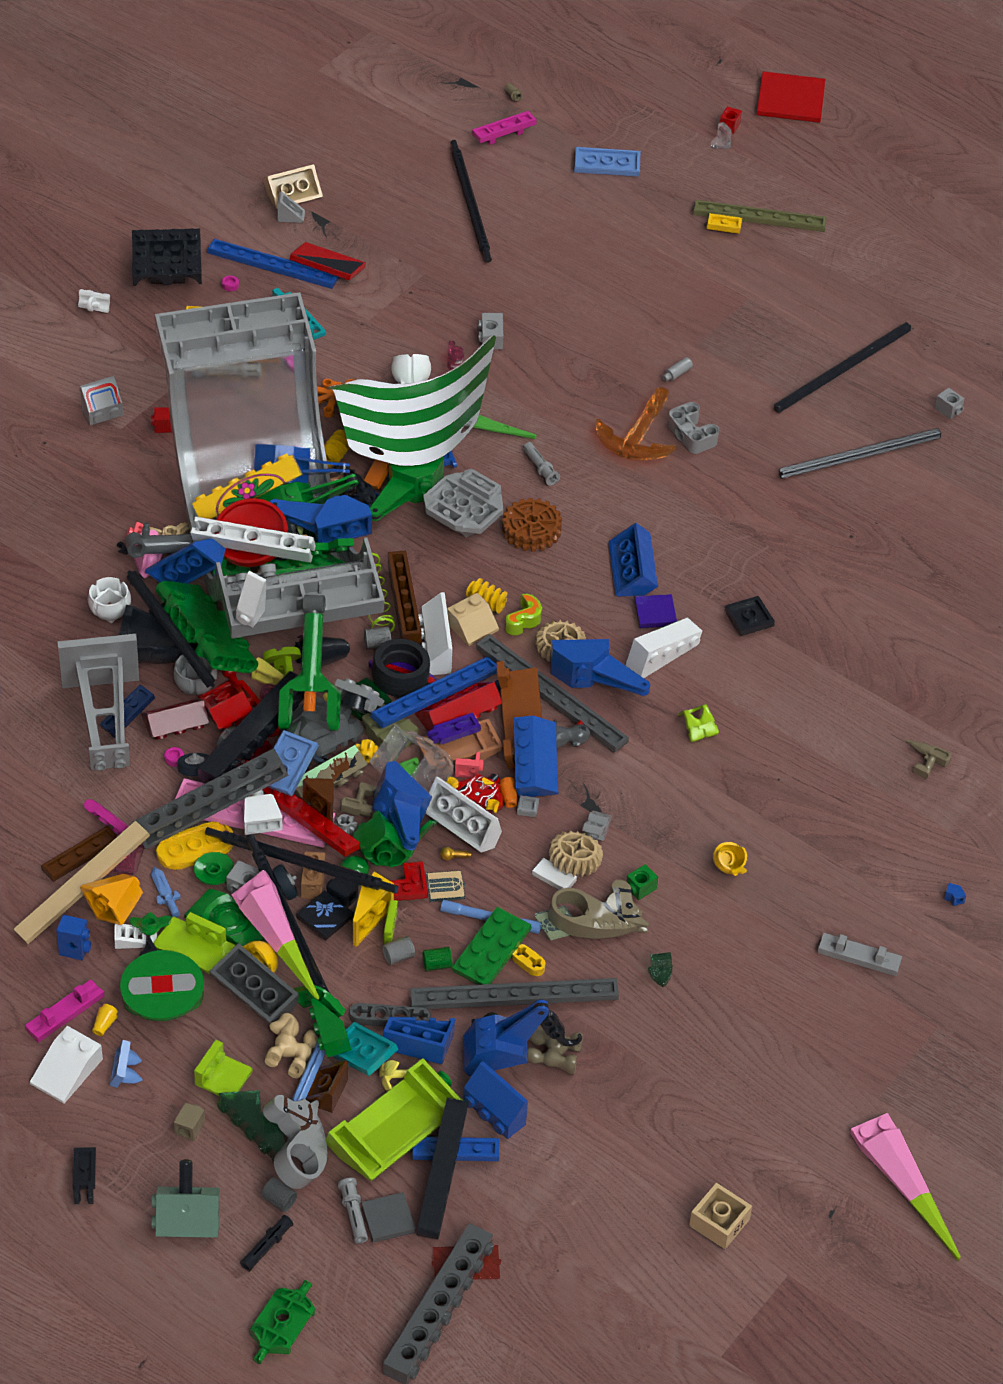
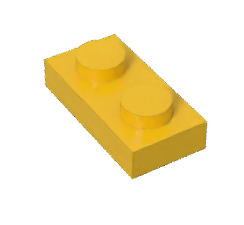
M709 213L707 229L740 234L742 218Z

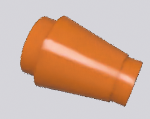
M512 777L501 779L499 785L501 786V794L503 795L505 806L513 808L517 806L516 781Z

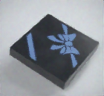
M325 890L296 914V918L325 941L354 917L353 911Z

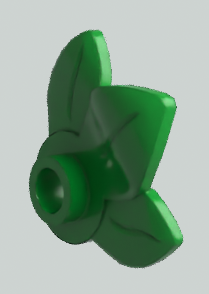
M151 912L143 918H130V924L139 928V931L145 935H154L160 928L171 923L170 915L157 918Z

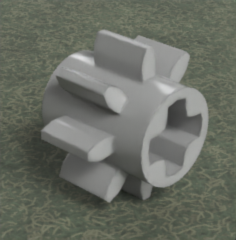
M343 814L335 817L334 824L353 836V833L357 830V822H354V816Z

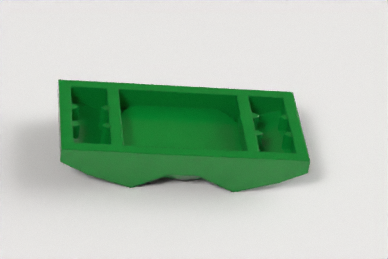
M209 888L184 914V918H186L191 912L226 928V941L235 945L239 943L243 947L252 941L265 940L239 909L236 901L227 893Z

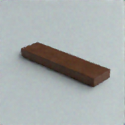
M106 826L42 864L41 869L54 882L93 859L118 836Z

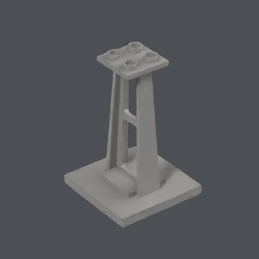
M136 634L58 641L62 688H80L91 747H89L91 770L101 771L106 768L130 766L129 744L125 743L123 682L139 681ZM113 683L114 706L111 708L95 709L93 707L90 686ZM97 716H115L116 744L100 746L96 724Z

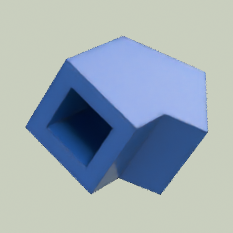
M949 883L944 900L950 901L953 906L964 904L966 894L962 887Z

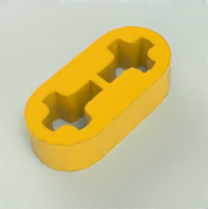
M520 944L512 955L514 963L532 976L542 975L545 972L546 965L543 957L528 946Z

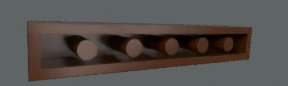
M406 550L388 552V572L400 638L422 645V631Z

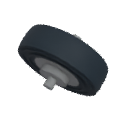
M189 753L181 756L177 761L179 773L186 776H199L198 767L209 755Z
M282 864L274 867L273 873L288 900L296 898L298 896L294 885L296 884L294 881L297 879L296 875L292 876L288 873Z

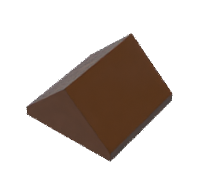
M303 779V801L331 822H333L334 779Z
M344 1060L319 1067L306 1100L310 1103L318 1100L319 1109L333 1113L348 1081V1062Z

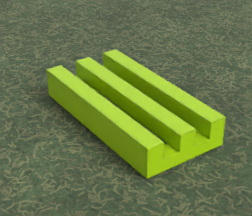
M396 900L389 901L384 928V945L393 940L398 901Z

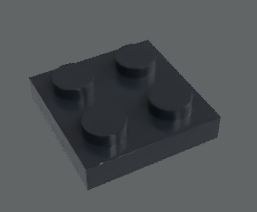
M759 596L725 605L724 611L740 636L774 627L775 620Z

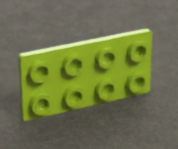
M191 912L186 917V922L173 917L171 923L163 929L154 941L157 950H170L182 953L191 958L201 971L208 974L236 946L226 941V928Z

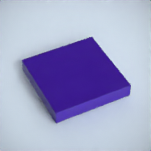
M672 594L635 596V606L640 628L665 627L677 622Z

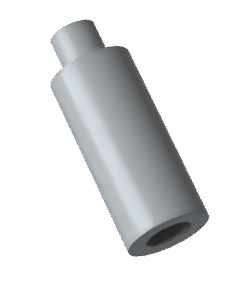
M688 357L683 358L665 370L662 379L665 382L668 380L673 381L693 367L692 361Z

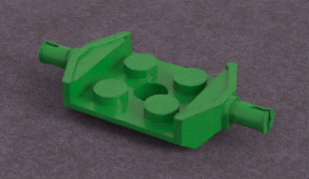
M304 1280L299 1290H291L284 1287L276 1289L250 1328V1335L260 1348L255 1357H253L254 1362L257 1363L258 1361V1364H261L268 1353H291V1346L310 1317L315 1315V1307L306 1297L307 1292L312 1287L311 1282L308 1281L307 1283V1280ZM280 1314H285L289 1317L286 1321L277 1320V1316Z

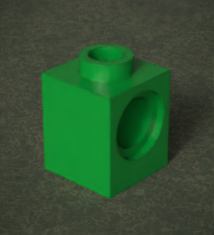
M645 864L628 874L626 882L631 886L632 895L640 900L657 889L658 876Z

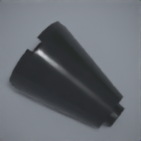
M299 635L297 637L299 642H295V647L300 649L301 658L296 661L302 665L303 635ZM323 637L321 667L347 657L350 652L349 643L342 638Z

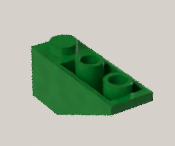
M311 998L312 1007L309 1008L312 1020L316 1019L317 1021L313 1023L316 1035L320 1034L321 1036L317 1038L320 1050L325 1049L327 1058L352 1050L343 1021L316 998Z

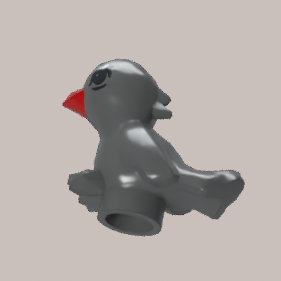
M554 719L553 721L556 722L557 748L564 746L569 741L572 742V746H579L590 738V730L583 725L581 720L572 728L557 726V720Z

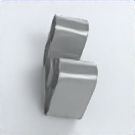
M688 402L670 410L668 428L689 452L697 454L718 444L719 427L715 424L696 427L695 425L699 420L700 406L697 403Z

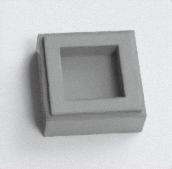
M520 795L517 815L536 817L540 798Z

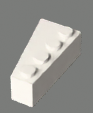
M685 618L637 637L633 641L625 666L645 678L696 647L700 643L702 630L689 618Z

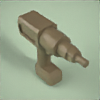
M906 740L907 743L911 744L910 746L925 755L924 759L927 760L925 766L916 764L913 768V773L927 779L934 763L943 767L949 765L951 759L950 752L935 745L930 746L926 743Z
M360 782L356 799L346 796L342 798L341 812L356 816L372 817V814L375 812L372 810V805L366 804L367 801L364 800L365 795L373 796L376 787Z

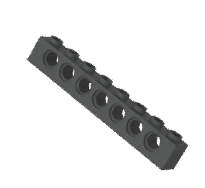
M275 748L134 820L150 835L143 842L145 849L289 776Z
M470 1223L468 1224L383 1362L384 1375L402 1384H408L411 1379L414 1380L420 1370L419 1365L429 1357L431 1345L438 1342L442 1327L449 1324L454 1307L458 1308L463 1299L462 1294L465 1290L468 1291L470 1289L474 1274L481 1271L485 1256H490L494 1248L492 1243L493 1234ZM459 1268H464V1269H466V1270L460 1271V1270H458V1269H459ZM453 1285L455 1288H448L447 1286ZM437 1303H444L445 1305L439 1306V1305H436V1304H437ZM432 1320L434 1323H426L425 1321ZM416 1338H422L423 1340H422V1341H416V1340H414V1339H416ZM405 1356H411V1357H413V1358H411V1359H405V1358H403V1357H405Z

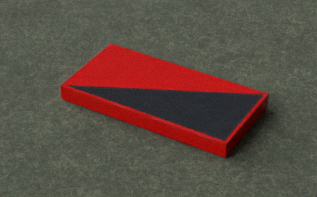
M308 242L303 243L290 254V260L349 281L360 273L366 262Z

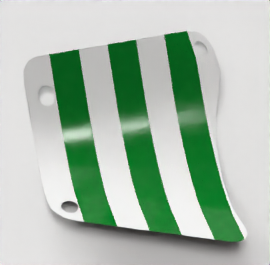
M496 336L489 337L461 365L430 380L411 384H390L357 379L327 387L326 389H332L335 393L349 447L356 453L366 457L403 466L429 463L454 449L470 432L477 421ZM469 421H472L470 427L464 433H461L462 428ZM369 447L379 448L384 454L377 455L371 452Z

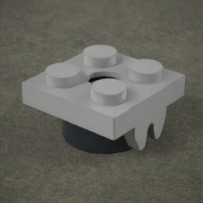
M347 678L344 681L337 679L334 686L341 693V704L362 714H367V711L371 713L377 706L382 707L384 700L379 697V693L373 691L369 686L363 684L359 686L356 682Z

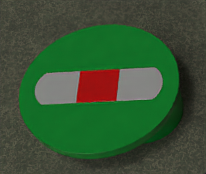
M158 950L139 956L126 967L120 981V991L125 1009L131 1014L152 1021H169L180 1018L198 1008L204 998V977L201 969L191 958L176 951Z

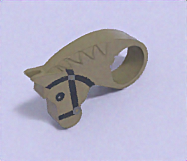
M615 880L612 883L606 902H601L575 888L560 889L553 895L548 910V918L554 927L569 935L581 938H610L625 935L632 931L647 933L648 930L645 927L650 925L642 918V909L640 910L633 902L631 886L624 880ZM562 903L573 904L582 911L583 915L579 917L566 916L558 910L557 905Z

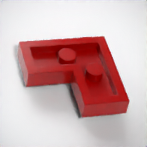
M423 861L403 863L405 879L389 880L399 887L398 892L394 893V900L403 901L428 898Z

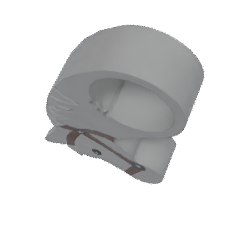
M277 1095L263 1108L264 1116L270 1122L277 1123L280 1130L288 1137V1141L275 1155V1171L286 1185L294 1189H302L321 1174L327 1162L326 1137L322 1123L317 1115L319 1101L316 1100L310 1103L304 1098L299 1101H293L283 1095ZM291 1155L297 1157L303 1163L302 1166L305 1173L297 1169L291 1159Z

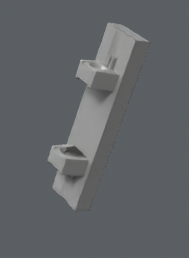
M824 933L818 948L819 954L893 976H897L902 961V956L887 952L885 947L879 946L877 949L847 940V936L841 934L837 937Z

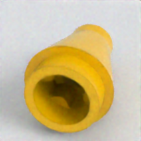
M103 1004L102 1007H99L92 1032L102 1037L117 1019L118 1010L109 1004Z

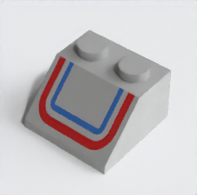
M114 376L80 386L82 412L90 425L123 416V403Z

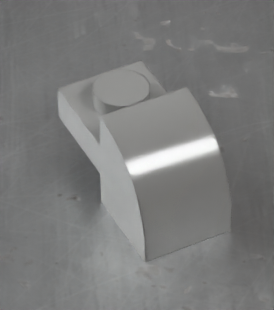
M597 811L590 812L588 821L584 823L582 831H585L587 836L603 841L608 832L612 815Z

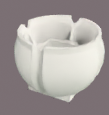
M408 354L393 357L391 370L394 379L399 384H411L428 380L431 373V363L427 355L413 354L412 357Z
M106 577L96 581V585L92 584L89 589L88 605L94 615L111 624L124 615L126 605L131 604L130 591L124 582L120 583L118 578Z

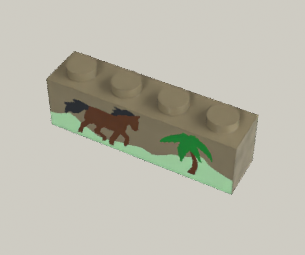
M354 745L305 773L294 794L303 800V779L305 778L334 779V787L338 786L340 788L349 782V778L354 777L356 779L364 774V769L368 764Z

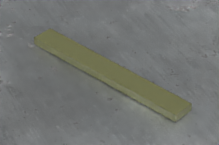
M695 200L693 215L709 217V213L740 217L744 222L825 232L827 217L702 200Z

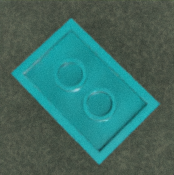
M353 1022L346 1029L352 1050L332 1057L339 1061L346 1060L348 1066L370 1076L398 1050L396 1043Z

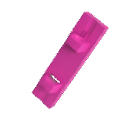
M529 111L472 129V135L479 143L487 141L491 145L495 143L498 137L516 132L517 135L523 134L524 128L536 125L537 119Z
M91 979L82 986L79 984L73 989L72 993L52 1007L43 1009L39 1016L25 1025V1030L39 1043L105 997L104 991Z

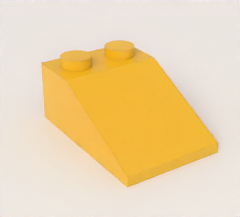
M374 872L371 875L374 877L381 878L382 881L394 885L393 882L389 881L388 879L384 878L376 872ZM361 885L353 919V945L355 947L386 917L389 901L394 900V893L382 889L375 890Z

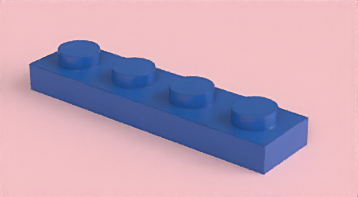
M426 1137L413 1148V1160H433L438 1137ZM461 1138L456 1161H499V1138Z

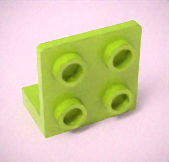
M215 1040L194 1070L195 1085L224 1099L233 1101L253 1072V1069L225 1056L223 1042Z

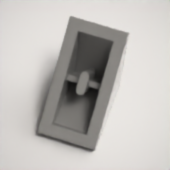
M280 191L277 203L278 222L302 223L305 210L284 192Z

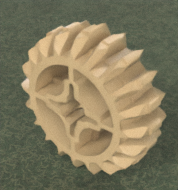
M552 620L551 624L546 623L537 633L536 648L541 657L546 658L547 662H550L552 640L586 639L581 627H576L575 623L569 624L568 620L566 622H561V620L555 622Z
M571 830L568 833L562 831L561 835H556L550 844V862L553 863V867L559 868V872L565 871L566 875L570 873L574 877L576 875L583 877L584 874L590 876L601 865L603 858L602 846L598 844V840H593V837L587 836L586 833L581 834L578 830L576 833H573Z

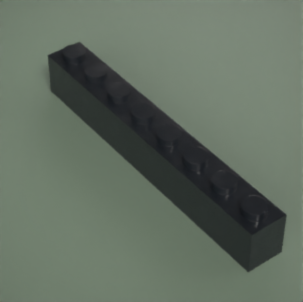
M289 671L198 767L200 782L206 784L243 765L258 748L262 747L265 740L274 734L279 726L280 690L298 674ZM293 691L292 711H295L303 701L305 692Z

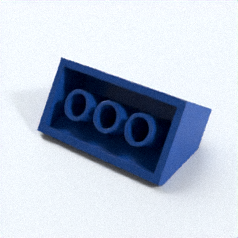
M634 523L609 540L615 595L618 597L645 596L658 587L651 534L638 523Z
M212 538L193 542L146 568L145 572L159 583L162 581H172L188 584L214 570L216 562H220L221 565L226 548Z
M536 716L514 717L515 779L519 797L520 795L536 797L559 794L556 722Z

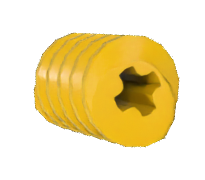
M336 430L327 440L326 444H324L327 461L339 463L350 449L345 430Z
M479 578L477 581H472L466 590V597L468 598L478 593L489 604L490 609L499 614L506 605L508 593L504 591L501 594V588L495 590V585L492 584L489 587L488 581L483 583V579Z

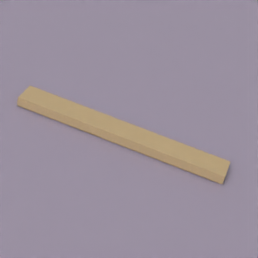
M134 821L14 928L15 933L27 944L32 942L84 895L80 886L101 880L150 836L149 833L139 823Z

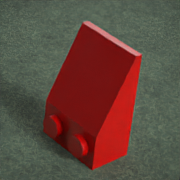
M233 679L198 696L200 700H204L206 711L218 729L230 727L233 724L232 722L244 719L253 710L244 691Z

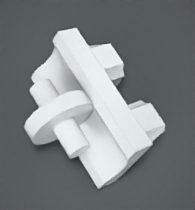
M79 290L78 307L86 308L91 312L93 310L109 312V294L97 293L91 290Z

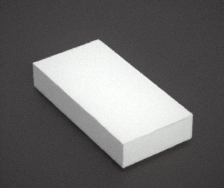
M545 858L532 871L533 876L558 890L571 888L577 881V876L574 877L570 873L566 875L565 871L559 872V868L553 867V863Z

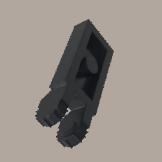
M96 1147L74 1148V1204H80V1190L88 1189V1203L94 1204Z

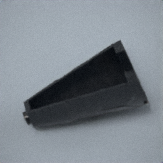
M126 605L119 635L136 634L138 663L176 664L177 659L182 653L157 618L135 606ZM189 643L190 646H191V647L193 648V650L195 651V649H196V647H197L198 644H196V643Z

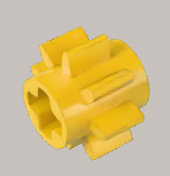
M364 739L361 741V744L355 745L367 764L371 763L372 759L378 758V746L372 740Z

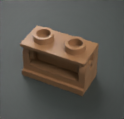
M305 852L306 856L325 861V853ZM303 867L301 898L315 899L322 893L324 873Z

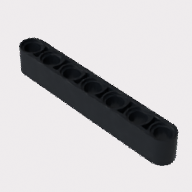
M447 1097L418 1223L417 1236L439 1239L466 1119L468 1101Z

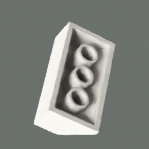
M441 592L424 604L421 614H418L420 625H422V639H424L422 646L428 652L430 658L429 673L432 675L451 674L452 642L445 592Z
M435 777L429 791L432 799L426 814L481 853L495 848L502 832L498 818L441 778Z

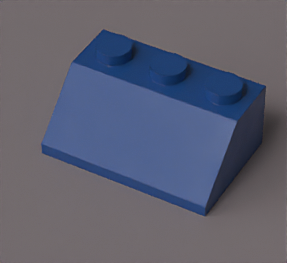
M482 1061L464 1087L463 1100L468 1101V1107L476 1110L479 1116L484 1121H488L498 1134H502L509 1139L526 1125L528 1100Z

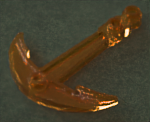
M659 387L655 390V394L651 396L645 406V410L625 438L614 435L611 427L597 419L596 431L605 447L621 457L643 461L662 458L674 452L677 448L675 445L652 443L651 447L640 445L653 419L658 416L668 400L669 390L664 387Z

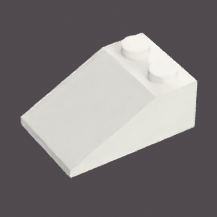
M66 1026L53 1041L30 1080V1085L65 1104L103 1060L101 1044Z

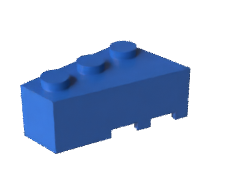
M389 1017L383 1030V1037L396 1043L398 1047L396 1053L443 1064L454 1037L456 1018H449V1021H436V1018L422 1021L416 1020V1017Z

